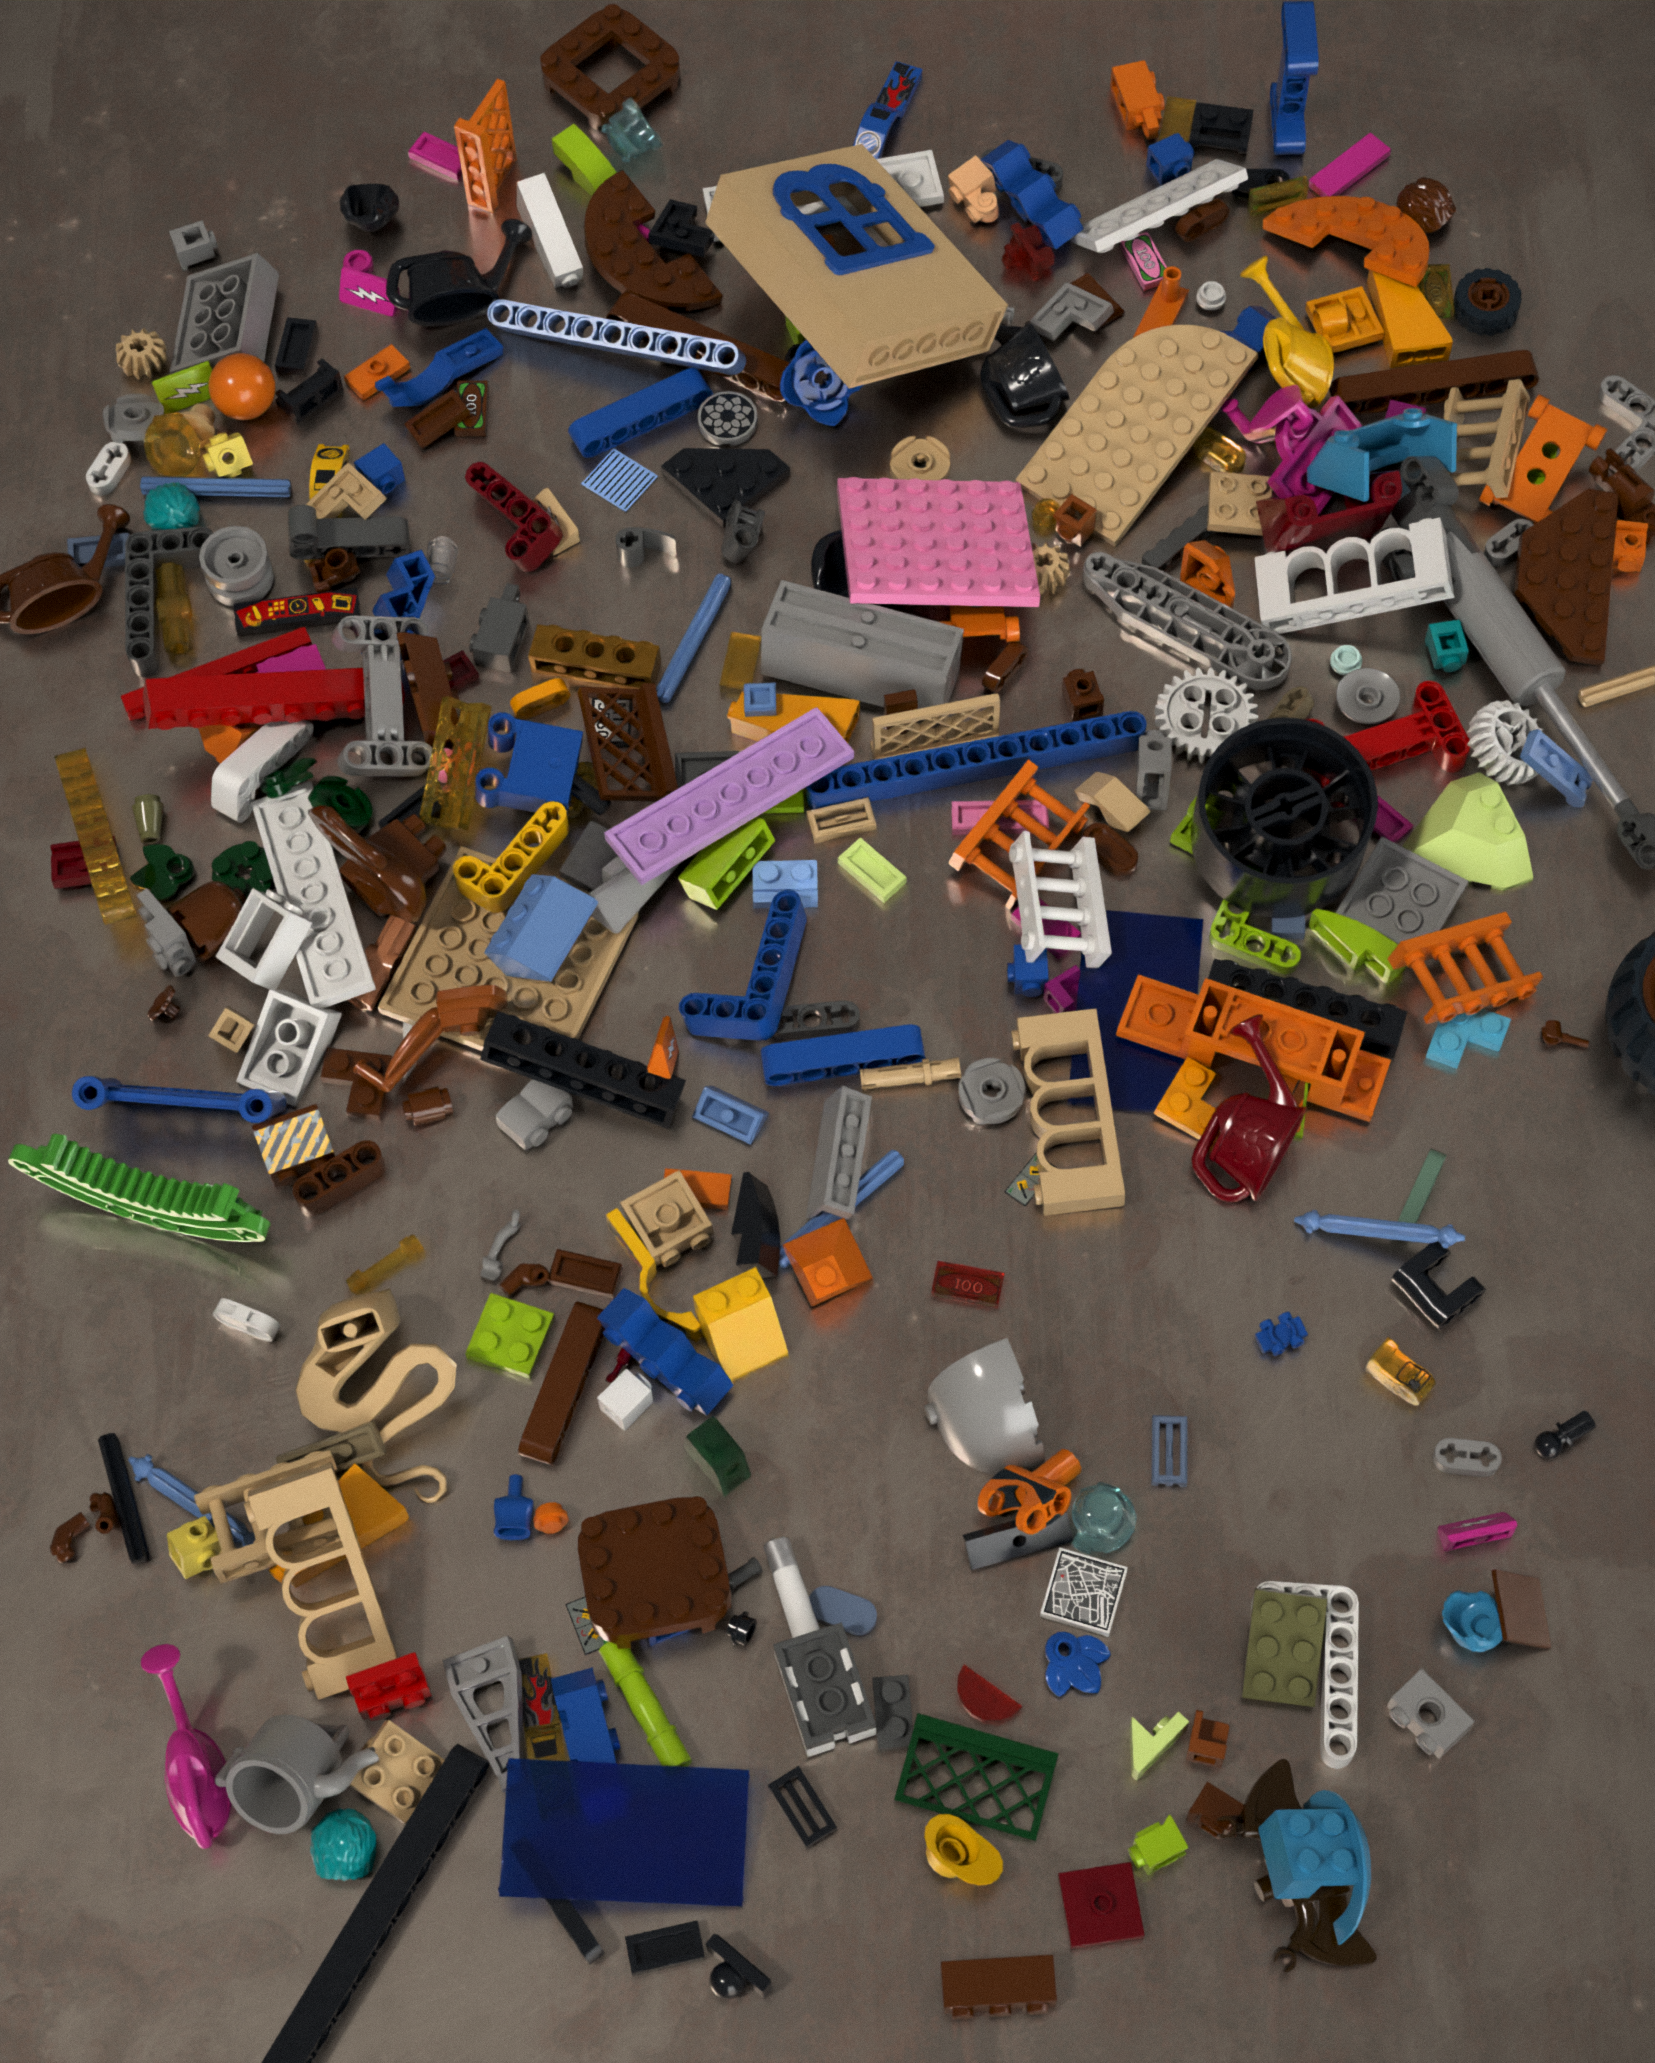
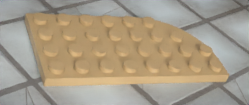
M1197 325L1163 326L1130 339L1106 360L1015 479V482L1021 483L1023 490L1055 510H1058L1071 494L1097 509L1093 533L1116 547L1256 362L1258 353L1223 332ZM1075 511L1074 516L1081 519L1084 515Z

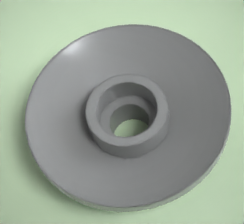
M1360 668L1349 672L1341 679L1336 691V700L1340 710L1349 719L1361 724H1378L1394 715L1399 706L1400 691L1396 682L1388 674L1373 668ZM1362 700H1369L1372 703H1365Z

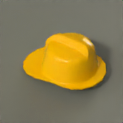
M938 1814L929 1820L924 1833L927 1845L926 1857L929 1865L935 1872L947 1878H960L967 1883L975 1885H988L999 1879L1003 1872V1860L999 1851L959 1817L950 1814Z

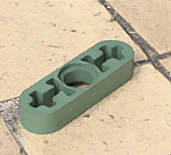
M1432 1148L1430 1149L1398 1222L1417 1224L1444 1164L1446 1154Z

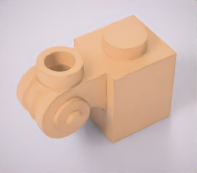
M975 155L948 175L950 184L948 192L957 204L961 202L966 207L965 210L974 223L979 220L988 223L996 220L999 216L997 197L993 194L996 191L993 173Z

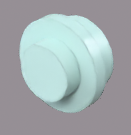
M1343 645L1332 653L1330 664L1336 673L1345 676L1349 672L1361 668L1362 656L1354 646Z

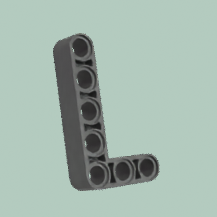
M207 527L136 532L126 540L125 650L133 672L140 677L152 676L157 672L160 665L159 571L201 567L199 554L202 544L213 534V531Z

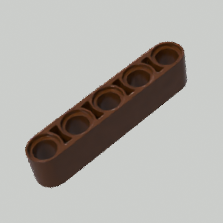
M579 1301L575 1302L522 1434L518 1448L520 1456L551 1466L555 1463L604 1338L603 1331L605 1328L597 1319L604 1309Z

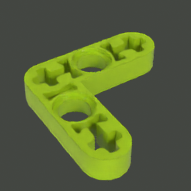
M1246 865L1247 867L1263 873L1258 867L1254 865ZM1223 899L1210 929L1209 939L1213 947L1279 974L1286 975L1295 972L1299 967L1301 958L1298 946L1288 940L1247 925L1246 923L1251 913L1246 911L1240 914L1232 913L1228 909L1229 902ZM1228 921L1232 923L1229 935L1225 939L1220 938L1219 935L1223 932ZM1253 939L1259 940L1264 945V949L1260 952H1252L1248 950L1246 943ZM1270 946L1274 947L1271 958L1267 957ZM1288 953L1291 955L1290 959L1286 963L1280 961L1281 957Z

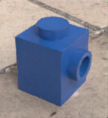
M1176 133L1148 146L1146 166L1160 185H1163L1191 172L1194 150L1189 142H1185L1181 135Z
M385 443L354 462L356 470L381 491L382 494L391 492L397 485L405 481L401 461Z
M1021 944L1014 945L1013 963H1007L1008 983H1014L1015 995L1022 994L1026 997H1036L1044 994V985L1049 981L1047 948L1044 949L1033 963L1026 962L1025 950Z

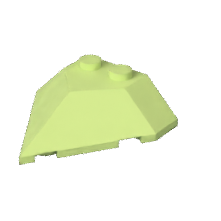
M1480 772L1451 781L1402 845L1407 850L1468 880V884H1471L1472 881L1491 885V889L1504 891L1531 882L1534 878L1526 837L1498 782Z

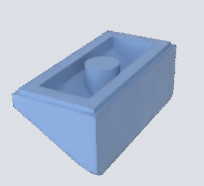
M710 1085L704 1087L692 1117L751 1145L765 1123L769 1112Z

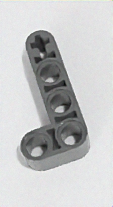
M297 505L288 511L289 553L295 559H325L326 554L335 548H342L347 553L353 552L356 558L404 556L411 551L409 523L403 517H368L366 520L362 517L317 519L316 509L309 505Z

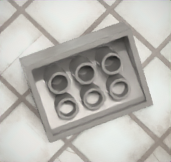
M258 253L187 277L170 367L171 374L205 361H209L213 370L214 366L221 359L235 353H247L260 358L262 361L265 360L279 273Z

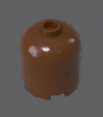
M210 881L173 903L165 910L172 915L176 923L185 932L190 946L199 953L196 955V959L203 963L219 951L247 899L239 888L233 890L223 882Z

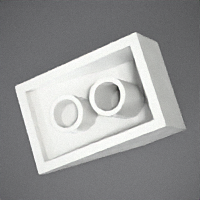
M270 989L236 1082L252 1089L279 1091L285 1096L287 1104L297 1106L325 1056L327 1047L329 1048L342 1013L328 1007L319 1008L311 1006L309 999L285 989Z

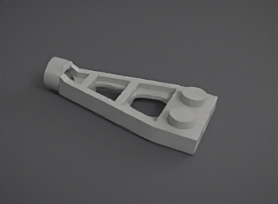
M505 1636L442 1660L451 1695L493 1771L498 1776L501 1791L511 1792L529 1785L530 1782L524 1764L522 1672L513 1639ZM501 1681L504 1686L503 1707L501 1710L486 1715L476 1703L474 1692L480 1687ZM507 1719L510 1727L511 1742L507 1746L496 1749L489 1736L488 1726ZM511 1765L515 1768L509 1771H505V1769Z

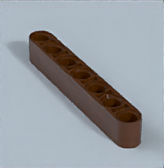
M622 293L606 315V319L731 342L746 356L744 369L736 375L709 372L775 401L783 402L785 400L780 393V381L783 371L790 364L787 361L632 293ZM649 336L643 337L641 342L648 344ZM677 341L672 342L668 346L667 353L671 354L676 351L678 347ZM701 347L697 350L696 359H700L705 355L706 347ZM730 352L725 356V365L730 364L734 360V352Z
M1517 350L1343 376L1331 382L1329 392L1331 397L1339 395L1354 416L1387 411L1390 400L1415 406L1445 403L1449 398L1452 387H1458L1465 400L1506 393L1509 380L1521 379L1525 389L1528 390L1535 387L1540 379L1532 353L1528 350Z

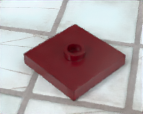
M1131 1862L1058 1873L1071 1950L1143 1939L1145 1937Z

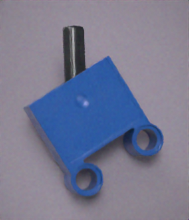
M499 712L490 717L488 721V744L490 748L499 753H506L513 749L507 778H504L503 774L495 768H484L477 773L475 798L481 806L486 808L502 806L536 813L544 803L554 801L561 803L568 815L572 795L598 815L605 814L611 806L610 800H600L599 791L576 774L582 750L583 731L515 719L506 712ZM497 731H506V732H508V733L505 734V735H500V734H498V733H496V732H497ZM485 786H494V787H496V789L487 790V789H484L483 787H485Z

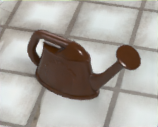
M105 504L98 508L97 517L103 523V531L92 559L82 567L74 561L70 554L53 552L38 555L31 561L0 575V601L2 589L8 585L11 611H2L0 609V623L10 624V628L20 634L44 633L75 621L94 607L103 592L99 580L113 535L118 528L126 527L131 519L128 512L122 507L113 504Z

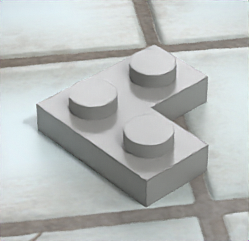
M1066 282L1030 320V323L1037 333L1054 341L1072 321L1096 332L1114 313L1111 303Z

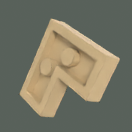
M347 463L306 505L316 509L317 519L336 518L349 505L366 520L387 498L352 465Z

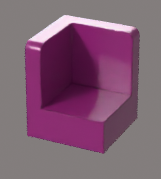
M1077 965L1044 985L1043 998L1054 1013L1083 1010L1093 1003L1092 996L1079 981L1081 970Z

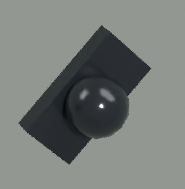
M713 1934L706 1942L707 1951L721 1962L713 1968L709 1977L710 1988L715 1995L723 1999L737 1997L742 1993L746 1984L763 1999L772 1990L771 1979L718 1934Z

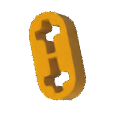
M554 678L516 694L511 699L510 706L517 719L527 720L563 705L568 701L571 694L563 679Z

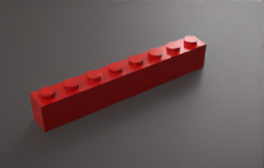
M363 668L145 679L143 702L148 729L159 728L161 730H169L174 727L202 728L210 725L234 726L245 723L262 725L281 721L290 723L316 719L328 721L334 718L360 719L365 717ZM402 684V705H403V704H404V700H405V693H404L403 684Z

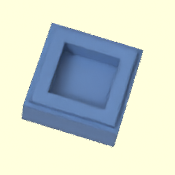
M775 682L744 684L745 717L777 716Z

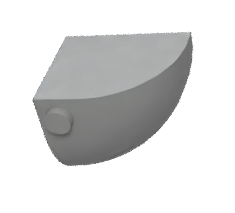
M1008 1338L966 1355L947 1367L932 1381L928 1388V1404L924 1405L926 1416L931 1425L937 1424L945 1443L961 1461L972 1468L996 1475L1008 1465H1018L1033 1471L1045 1463L1043 1443L1041 1440L1035 1442V1438L1038 1437L1036 1428L1039 1427L1031 1401L1024 1403L1022 1397L1025 1394L1022 1382L1024 1378Z

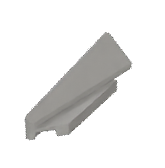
M619 856L615 857L602 868L603 884L588 894L598 901L591 916L614 934L619 933L680 863L641 885Z

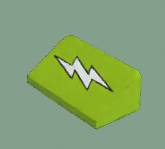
M209 361L152 382L157 400L162 403L165 415L211 399L208 382L212 368Z

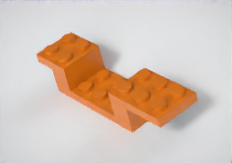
M1139 974L1137 975L1117 1028L1116 1036L1186 1059L1188 1056L1209 1068L1212 1065L1216 1052L1261 1067L1251 1045L1242 1037L1230 1034V1030L1240 1022L1254 1015L1262 1014L1260 1034L1265 1046L1281 1074L1311 1084L1307 1101L1370 1122L1391 1060L1360 1050L1365 1032L1205 978L1198 995Z

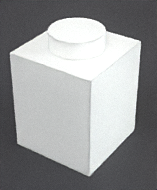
M625 1369L597 1397L600 1410L621 1429L626 1431L653 1403L652 1385L641 1374L637 1373L634 1376L628 1369Z

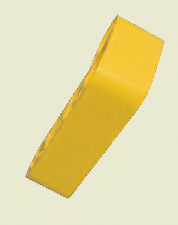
M554 801L544 803L491 867L473 856H463L456 860L453 865V874L458 891L492 913L506 910L520 894L531 874H536L567 837L569 823L565 807L561 803ZM533 843L540 844L536 847H529V845ZM514 866L521 867L516 871L509 870L511 867ZM467 874L475 875L472 878H463ZM494 890H500V891H501L500 893H498V894H496V895H491V894H489L491 891H494Z

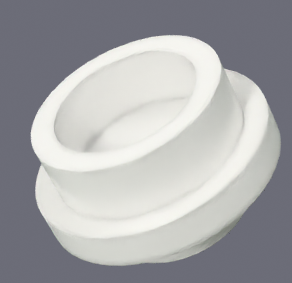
M1209 281L1198 289L1196 300L1199 306L1206 310H1217L1225 304L1226 292L1218 282Z

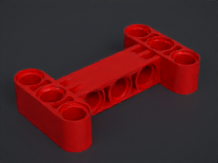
M1431 680L1423 681L1417 686L1412 704L1413 714L1344 736L1363 756L1371 771L1432 751L1441 769L1446 772L1455 773L1465 767L1470 747L1467 745L1470 740L1443 687L1436 681ZM1423 699H1428L1432 702H1426ZM1306 719L1324 725L1323 722L1317 719ZM1436 725H1443L1446 728H1439ZM1449 751H1456L1459 754H1452ZM1310 769L1315 780L1322 788L1331 782L1325 776ZM1341 802L1330 803L1333 808L1344 807V804Z

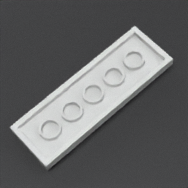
M1215 159L1082 224L1084 229L1070 240L1072 243L1097 253L1108 252L1114 248V244L1135 239L1139 236V232L1147 228H1157L1164 224V220L1172 216L1186 214L1189 208L1196 204L1208 203L1214 199L1215 195L1221 192L1237 189L1239 183L1248 179L1246 168Z

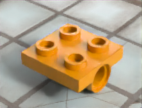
M1362 286L1306 302L1305 310L1316 333L1325 337L1333 353L1383 340L1384 330Z

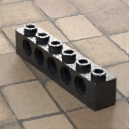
M1213 960L1208 979L1230 987L1243 986L1247 989L1245 992L1266 998V995L1269 994L1275 995L1279 998L1275 1002L1363 1031L1365 1034L1360 1050L1394 1060L1408 1011L1400 1010L1399 1007L1393 1004L1371 1002L1360 995L1349 996L1338 993L1327 986L1316 987L1305 984L1298 978L1276 976L1265 969L1243 967L1232 960ZM1298 1004H1308L1311 1006V1009H1302ZM1338 1012L1344 1017L1334 1018L1330 1013ZM1371 1021L1376 1026L1367 1027L1362 1022Z
M500 1011L497 1012L485 1038L480 1058L484 1062L669 1129L686 1080L673 1074L671 1079L649 1073L647 1066L641 1062L624 1058L609 1050L597 1048L579 1039L567 1037L551 1031L549 1028L529 1023L514 1015H508Z

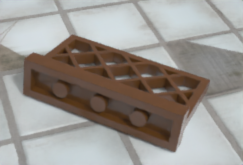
M643 683L640 689L580 687L578 697L600 800L657 802L677 790L678 784L655 683ZM589 698H598L607 706L600 712L590 704ZM632 699V712L629 713L617 703V700ZM609 709H612L624 719L619 726L605 716ZM598 721L612 732L607 739L596 731L595 724ZM627 723L639 731L637 739H634L622 729ZM615 736H618L630 746L625 753L610 742ZM604 748L618 759L613 766L601 757V751ZM633 749L645 758V764L642 767L628 756ZM621 763H624L636 773L631 780L616 769ZM611 776L622 784L624 788L622 790H608L606 779ZM640 776L651 785L652 791H643L634 782Z

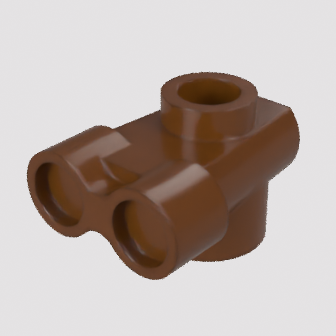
M335 548L329 551L324 561L320 558L308 563L313 578V585L317 593L330 591L332 586L338 583L350 582L354 579L355 575L361 573L355 554L353 552L347 553L342 548Z

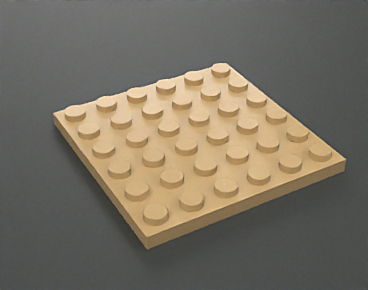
M461 846L378 1005L379 1013L414 1025L425 1012L437 1007L436 992L469 986L496 985L507 993L508 1006L500 1012L514 1015L521 1020L538 1026L549 1028L551 1031L567 1037L579 1039L639 916L638 912L617 934H614L590 916L551 982L506 976L484 952L516 899L506 910L492 913L462 895L456 887L453 874L455 861L463 856H473L491 867L496 858ZM514 866L511 867L509 870L516 871L521 867ZM467 874L463 878H472L475 875ZM577 888L578 890H580V891H582V892H584V893H586V894H589V893H590V892H587V891H585V890H582V889ZM494 890V891H491L489 894H491V895H496V894L500 893L501 891H500V890ZM494 1018L487 1019L485 1028L480 1031L479 1035L462 1036L460 1032L443 1031L440 1036L482 1051L485 1038Z

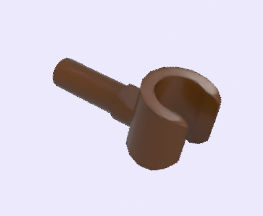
M1548 1020L1545 1023L1546 1027H1542V1038L1548 1045H1555L1561 1042H1567L1583 1048H1587L1589 1045V1040L1575 1037L1568 1033H1562L1561 1023L1557 1020Z

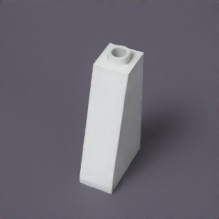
M545 173L518 181L517 209L523 222L532 231L531 239L554 288L561 286L568 288L576 285L583 278V266Z

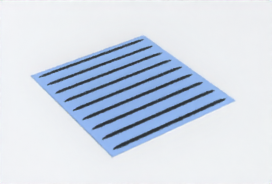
M613 448L581 485L626 512L654 482L658 475Z

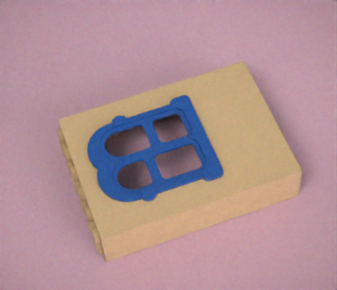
M862 144L720 175L705 222L706 225L849 389L990 350L1008 304ZM845 196L861 215H851L836 197ZM823 201L830 211L804 215L797 206ZM841 222L866 249V252L841 256L815 227ZM871 226L889 246L881 247L877 245L863 228Z

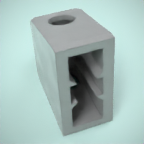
M1149 730L1145 735L1139 737L1135 796L1149 809L1167 810L1171 778L1172 739L1164 737V734L1159 730ZM1148 773L1159 774L1158 781L1154 783L1148 782Z

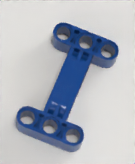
M1283 1L1281 10L1283 46L1278 81L1271 82L1270 86L1273 147L1275 155L1305 154L1306 148L1304 112L1310 76L1317 75L1319 63L1315 9L1313 1Z

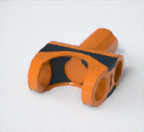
M1061 1449L1033 1472L1018 1465H1008L984 1485L978 1497V1509L982 1514L989 1517H995L1011 1510H1018L1016 1515L1017 1529L1031 1535L1038 1533L1067 1511L1071 1502V1491L1065 1485L1081 1473L1080 1462L1072 1452L1067 1449ZM993 1495V1500L988 1507L989 1499ZM1031 1515L1030 1523L1027 1525V1519Z

